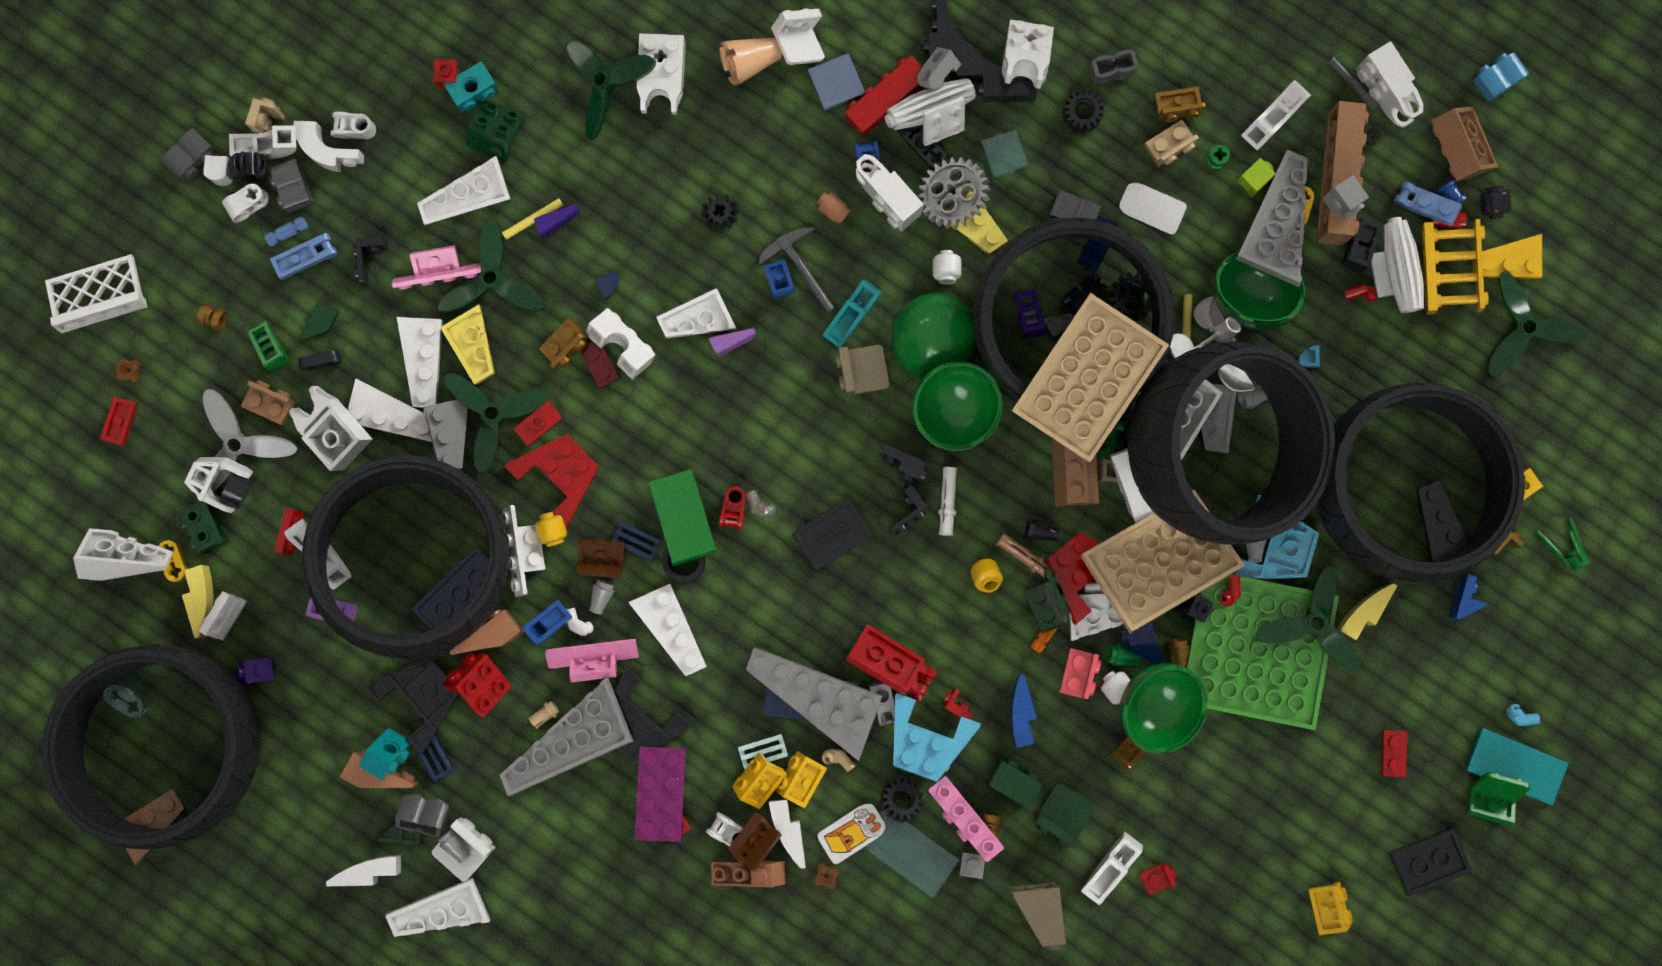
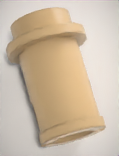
M552 701L549 703L545 702L544 707L528 718L532 725L538 729L550 718H556L559 710Z

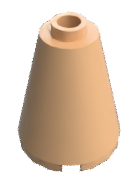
M776 38L721 42V45H723V47H720L722 65L725 71L729 70L731 77H728L733 85L741 84L782 57V51Z

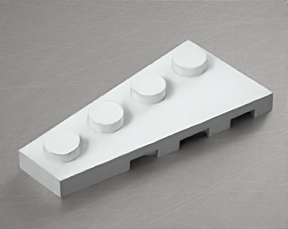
M495 156L417 204L423 223L427 225L510 200V196L498 158Z
M355 379L348 411L361 426L431 442L423 412Z
M1104 593L1078 594L1092 612L1077 625L1073 624L1069 611L1071 641L1123 624Z

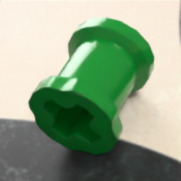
M1224 145L1214 146L1206 156V164L1213 170L1221 169L1230 158L1229 149Z

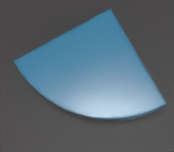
M1319 345L1304 350L1299 355L1297 362L1304 368L1318 369L1320 367Z

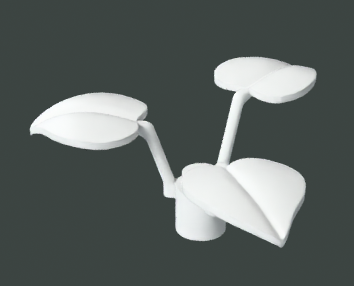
M1214 296L1206 298L1195 307L1194 317L1202 328L1209 329L1210 332L1215 333L1196 347H1194L1192 341L1187 336L1179 333L1174 334L1169 350L1173 358H1176L1189 350L1204 347L1214 339L1219 343L1235 342L1234 336L1240 332V324L1231 317L1225 320L1216 304ZM1226 364L1218 370L1221 381L1229 389L1237 392L1255 389L1246 373L1239 368Z

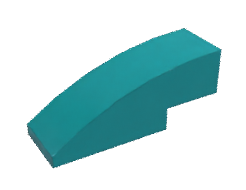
M866 279L862 280L822 336L841 348L883 292Z

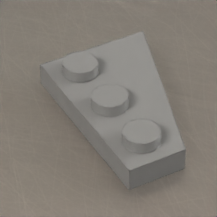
M1212 384L1222 392V395L1201 427L1205 451L1228 454L1236 391L1229 389L1225 385Z
M458 400L423 407L435 459L448 463L458 469L462 468L468 408Z

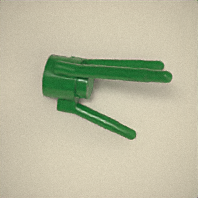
M1572 518L1568 519L1571 529L1568 533L1574 548L1566 552L1567 557L1539 530L1535 531L1541 540L1562 560L1565 567L1570 565L1573 570H1577L1590 563Z

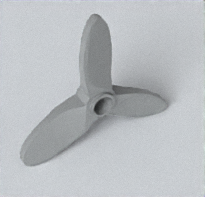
M213 389L205 390L203 405L206 415L215 432L223 440V448L215 457H227L237 462L241 454L278 458L290 456L298 451V446L285 438L270 435L245 436L241 434L237 418L223 396ZM234 438L241 444L239 450H235L231 445ZM226 469L220 470L213 484L212 492H215L226 481L231 471Z

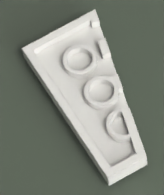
M397 317L412 407L423 408L437 404L442 330L440 327L443 326V320Z
M671 584L628 602L685 676L707 667Z
M473 878L386 914V919L394 937L423 933L424 931L434 929L442 930L453 926H468L479 922L487 923L491 920Z

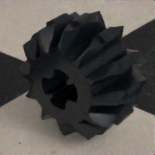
M242 151L235 153L231 157L230 162L231 175L241 181L264 180L268 176L269 171L268 158H266V155L259 154L258 152Z
M716 194L717 200L715 201L712 197H708L710 204L703 203L702 205L703 209L706 210L701 212V217L706 218L704 224L706 226L711 224L712 231H715L717 226H719L720 232H724L723 226L725 225L728 229H732L730 222L737 223L738 219L734 215L739 214V209L734 208L736 205L735 200L729 202L728 195H725L723 200H721L720 194ZM720 209L721 212L722 210H724V215L722 217H720L719 214L718 216H716L717 210Z

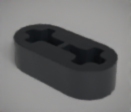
M335 350L298 358L300 371H309L339 365L342 363L340 351Z

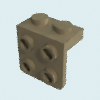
M881 345L848 350V347L838 348L835 360L837 368H841L842 376L839 377L840 389L845 390L846 396L884 390L889 387L884 350Z

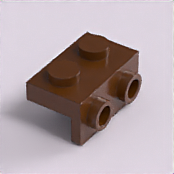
M579 539L577 575L621 578L624 568V543Z
M755 812L746 822L745 827L738 836L733 839L728 850L738 862L752 871H756L782 834L771 827L762 815Z

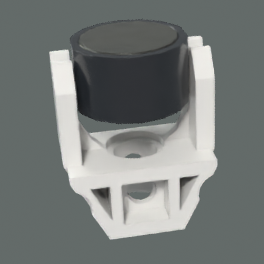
M200 457L193 463L184 483L197 495L199 501L206 502L222 511L233 513L235 509H239L242 506L253 485L254 479L251 478L253 473L251 469L227 457ZM226 469L233 472L227 482L221 497L212 492V487L220 470Z

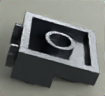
M884 444L880 453V457L883 458L882 462L892 467H895V465L899 466L896 473L900 476L899 480L909 485L912 482L922 484L928 471L924 468L926 462Z

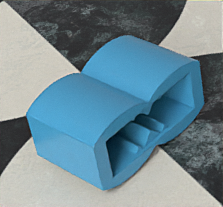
M1504 53L1494 60L1495 65L1489 67L1487 64L1476 72L1478 76L1473 81L1488 102L1529 75V72L1515 53L1508 56Z

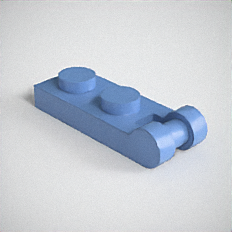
M1407 181L1403 182L1400 187V194L1396 195L1393 203L1399 207L1451 227L1462 208L1461 203L1418 188ZM1409 194L1415 196L1413 201L1407 199Z
M329 233L319 235L270 258L278 278L283 280L317 263L337 256L336 248L332 247L330 243ZM322 245L324 250L318 253L316 247Z

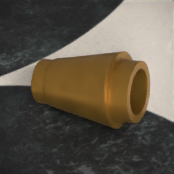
M1169 640L1167 649L1170 662L1186 668L1190 649L1188 640Z

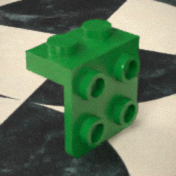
M1497 772L1485 773L1468 789L1466 814L1512 826L1515 823L1516 802L1530 790V784L1523 782L1519 778L1501 776Z

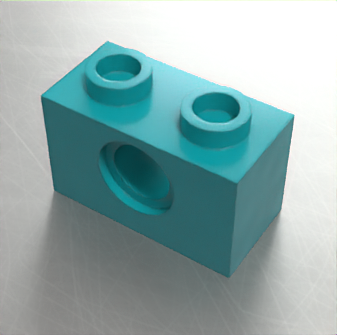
M482 61L457 75L456 83H444V86L461 112L472 110L479 101L490 99L499 90ZM471 85L478 86L474 92H468V88Z
M388 728L366 749L359 767L382 781L388 774H394L399 763L403 764L410 754L407 750L411 742Z

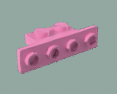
M455 245L410 253L414 275L394 278L391 284L392 288L399 287L400 290L411 288L413 284L421 283L422 286L433 284L436 280L443 279V282H450L456 280V277L459 276L473 278L478 276V273H481L482 267L481 263L460 267Z
M636 639L547 649L545 650L548 668L550 669L570 666L571 682L617 677L616 661L638 658L639 652Z
M946 776L929 788L930 794L944 810L941 813L949 824L952 822L956 824L959 828L956 831L964 843L969 840L986 862L990 861L1004 849L1003 845Z

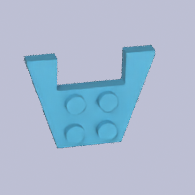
M1258 495L1256 502L1261 498L1262 495ZM1299 522L1290 530L1284 531V533L1270 539L1263 565L1242 560L1245 566L1236 571L1235 575L1252 579L1307 578L1319 533L1303 522Z
M896 693L893 766L938 782L973 735L979 730L981 723L961 717L955 736L951 739L908 723L916 700Z

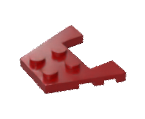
M568 434L504 465L518 481L536 465L567 496L553 511V515L562 516L566 528L569 526L585 492H587L599 469V466Z
M1081 532L1046 560L1051 574H1055L1058 579L1061 593H1064L1067 598L1068 609L1074 625H1077L1092 612L1077 594L1094 579L1082 560L1081 555L1099 545V543Z

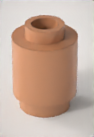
M825 192L817 201L820 205L818 210L830 220L836 221L839 224L851 211L847 207L848 205L833 192L829 194Z

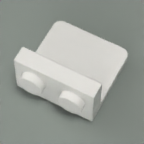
M805 8L799 11H783L771 27L787 64L821 62L824 59V53L813 31L814 26L822 17L819 9Z
M461 817L456 819L450 827L460 835L471 855L465 861L459 863L439 847L440 843L432 850V855L461 881H467L495 847L488 836L483 833L480 834L474 829L475 825L470 820Z

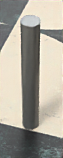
M1335 57L1328 62L1330 67L1372 111L1379 106Z

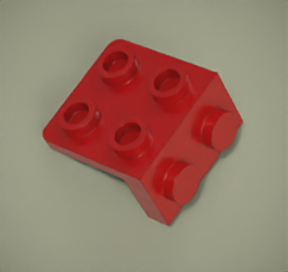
M477 652L467 654L462 659V663L457 669L452 670L447 675V679L442 684L447 691L459 693L479 717L486 716L511 687L510 682L486 654Z

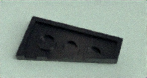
M1438 480L1416 490L1421 517L1425 525L1426 531L1424 532L1426 540H1428L1431 563L1445 560L1465 548L1469 542L1440 481Z

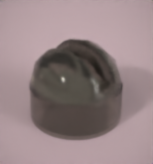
M1375 126L1368 127L1364 132L1367 134L1366 145L1369 146L1378 144L1383 136L1382 131Z

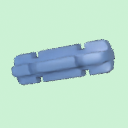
M299 217L294 220V223L289 222L275 229L274 233L271 231L265 234L264 237L268 245L274 246L279 243V240L283 241L297 234V231L307 229L308 224L303 217Z

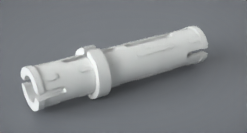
M943 467L941 509L938 510V515H940L939 535L953 536L954 516H956L954 504L957 468Z

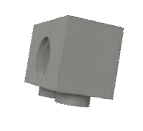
M1352 175L1335 186L1322 199L1335 218L1340 220L1344 216L1346 219H1349L1358 213L1359 210L1365 207L1363 202L1369 196L1355 176Z

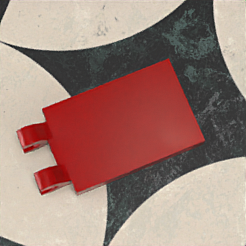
M868 624L846 658L848 662L905 696L908 691L917 702H920L928 689L926 686H929L937 673L934 669L923 665L926 659Z

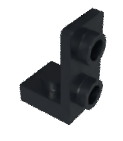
M383 236L356 238V245L353 246L354 258L357 259L358 267H355V278L363 286H368L366 252L368 251L369 254H380L382 250H388V241Z
M912 485L903 491L905 494L903 499L910 508L914 506L916 510L888 530L890 535L894 532L897 535L908 528L907 522L911 519L916 522L926 514L924 510L928 506Z

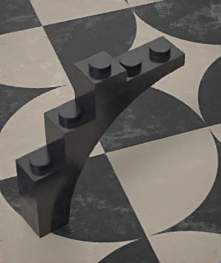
M931 0V11H935V19H932V32L934 33H928V39L924 40V54H928V59L937 47L951 50L961 63L957 71L951 70V75H955V80L969 78L971 82L981 81L978 82V96H982V103L1035 102L1037 88L1034 87L1031 79L1025 76H1017L1012 79L1010 84L1005 83L1002 67L983 58L961 37L950 16L947 1Z

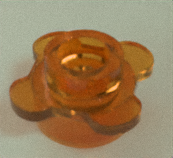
M136 359L133 361L119 360L117 378L121 381L125 379H131L133 382L139 380L138 368L141 366L140 361Z
M820 863L817 866L818 874L814 878V883L817 886H827L829 889L835 888V880L839 874V869L836 866L828 867L825 863Z

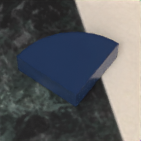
M617 271L596 278L604 300L610 298L617 288L619 281Z

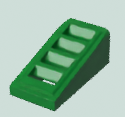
M267 321L247 331L264 368L268 371L274 372L290 362ZM264 332H267V334L259 339L256 338ZM271 340L269 343L265 344L264 346H261L265 342ZM275 348V350H273V351H271L270 353L266 354V352H268V351H270L271 349Z

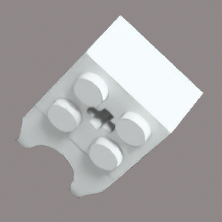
M1010 20L1002 63V75L1005 83L1010 84L1012 79L1017 76H1025L1032 80L1035 88H1041V85L1046 80L1050 63L1054 27Z
M639 33L638 55H648L656 59V66L653 71L637 81L641 113L647 114V108L652 98L662 95L670 100L672 115H677L684 87L686 47L684 35Z
M1391 41L1370 53L1356 68L1358 78L1361 82H1365L1369 88L1370 96L1378 102L1384 113L1395 125L1404 128L1412 123L1416 116L1423 113V102L1412 83L1415 77ZM1410 102L1417 104V112H1413ZM1398 111L1408 117V121H1400L1397 118Z
M864 154L856 161V177L858 182L874 200L872 202L874 207L880 213L883 211L888 216L887 221L894 229L898 228L902 232L921 216L924 204L895 171L890 174L875 157ZM864 160H870L873 165L865 162L861 165ZM869 168L872 171L866 173L862 169Z
M311 386L309 392L314 402L312 414L310 415L300 408H291L289 410L290 415L293 418L297 431L303 436V441L330 471L344 470L373 439L337 398L327 394L318 386Z

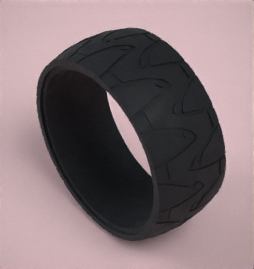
M1070 217L1050 220L1030 227L1010 240L996 254L984 272L975 297L973 311L974 335L978 351L983 363L997 384L1016 401L1019 400L1028 387L1005 364L993 334V302L1003 275L1019 256L1036 245L1059 238H1084L1111 247L1123 255L1135 267L1145 283L1151 302V333L1169 344L1137 392L1139 394L1163 365L1169 352L1175 326L1174 299L1165 272L1152 252L1141 241L1125 230L1110 223L1089 218Z
M1220 342L1189 350L1166 363L1141 391L1134 406L1135 409H1133L1128 430L1130 469L1135 484L1139 488L1138 491L1144 501H1146V504L1160 519L1176 530L1190 537L1217 544L1255 543L1280 535L1284 531H1288L1296 526L1309 514L1308 512L1312 511L1318 499L1322 496L1328 483L1334 460L1335 431L1334 424L1332 423L1333 418L1326 397L1319 384L1312 378L1313 376L1295 359L1282 352L1255 343ZM1226 364H1230L1252 377L1269 399L1278 426L1279 450L1274 474L1261 498L1241 516L1228 522H1223L1209 513L1200 504L1189 487L1182 467L1180 434L1186 409L1195 391L1214 371Z
M1421 382L1384 388L1358 401L1334 424L1335 453L1333 454V466L1330 470L1331 474L1326 488L1316 504L1318 513L1325 529L1335 544L1349 558L1366 570L1373 571V573L1379 576L1406 582L1423 583L1449 579L1469 571L1481 564L1482 561L1488 559L1506 540L1515 526V521H1517L1521 512L1525 494V470L1518 444L1515 442L1510 429L1506 427L1505 422L1493 409L1464 391L1445 385ZM1405 406L1422 408L1437 413L1460 428L1479 454L1486 478L1484 510L1476 529L1468 539L1469 544L1445 560L1435 563L1419 562L1400 557L1388 551L1369 536L1352 510L1346 488V466L1349 452L1361 428L1382 409Z
M411 455L392 456L371 461L347 473L341 480L339 479L324 494L310 517V522H308L302 548L303 574L309 595L315 608L329 627L343 639L360 649L381 656L402 659L421 658L444 652L449 648L457 646L476 632L487 621L501 598L508 576L510 561L509 542L504 522L497 507L483 488L470 476L448 463L423 456ZM404 483L435 486L456 495L469 505L478 515L488 533L490 557L482 586L471 603L459 615L433 630L412 635H392L363 627L347 617L339 609L328 584L327 553L330 540L337 525L357 502L379 489Z
M158 644L125 648L98 659L83 669L64 687L65 689L57 697L47 717L43 731L44 737H42L41 759L46 784L49 786L48 788L61 811L83 831L101 841H107L111 845L123 848H168L186 843L207 833L220 824V821L226 819L242 800L252 782L251 779L254 777L259 760V725L252 703L242 686L224 667L219 666L214 660L182 647ZM156 664H166L177 668L194 678L204 687L217 706L225 734L224 761L218 780L211 793L188 817L165 829L140 826L129 822L113 812L94 790L88 777L84 760L85 732L91 714L99 700L121 678L138 669Z

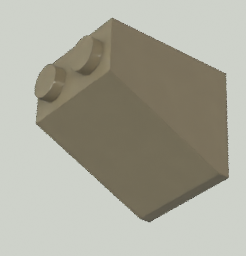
M1054 882L1009 887L1012 898L1041 946L1046 947V950L1060 949V945H1065L1060 887Z

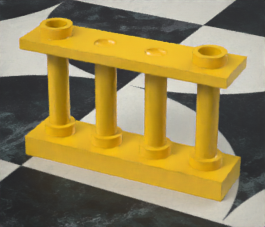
M1480 219L1474 221L1472 224L1473 229L1440 231L1437 228L1434 229L1433 222H1424L1422 226L1426 315L1436 314L1441 305L1477 304V312H1482L1485 305H1488V292H1484L1481 239L1485 238V228L1481 226ZM1473 238L1474 251L1439 252L1435 250V242H1438L1439 239ZM1474 260L1475 273L1440 274V272H1436V264H1439V261ZM1475 282L1476 295L1441 296V294H1437V286H1440V283Z

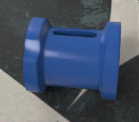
M873 140L872 143L854 144L857 160L864 154L880 160L877 140Z
M1455 179L1437 190L1445 198L1458 203L1467 198L1466 195L1461 194L1455 185Z

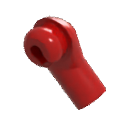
M1361 284L1344 290L1347 301L1360 296H1365L1368 303L1378 299L1377 290L1371 286Z
M1228 576L1229 588L1219 597V602L1223 606H1231L1241 597L1240 576Z

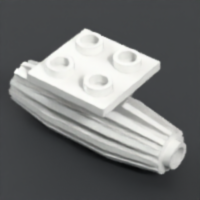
M969 78L945 82L938 90L925 89L908 96L889 108L887 115H885V121L888 127H892L894 130L923 125V144L927 146L964 131L965 104L975 99L974 86Z
M1401 217L1388 219V223L1384 225V252L1374 253L1371 261L1375 288L1377 290L1376 294L1378 298L1394 295L1400 313L1419 311L1424 309V288L1415 240L1407 220H1402Z

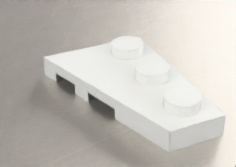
M717 288L656 317L666 338L736 330Z

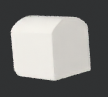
M205 155L204 176L218 186L231 184L234 178L230 170L231 159L227 156Z

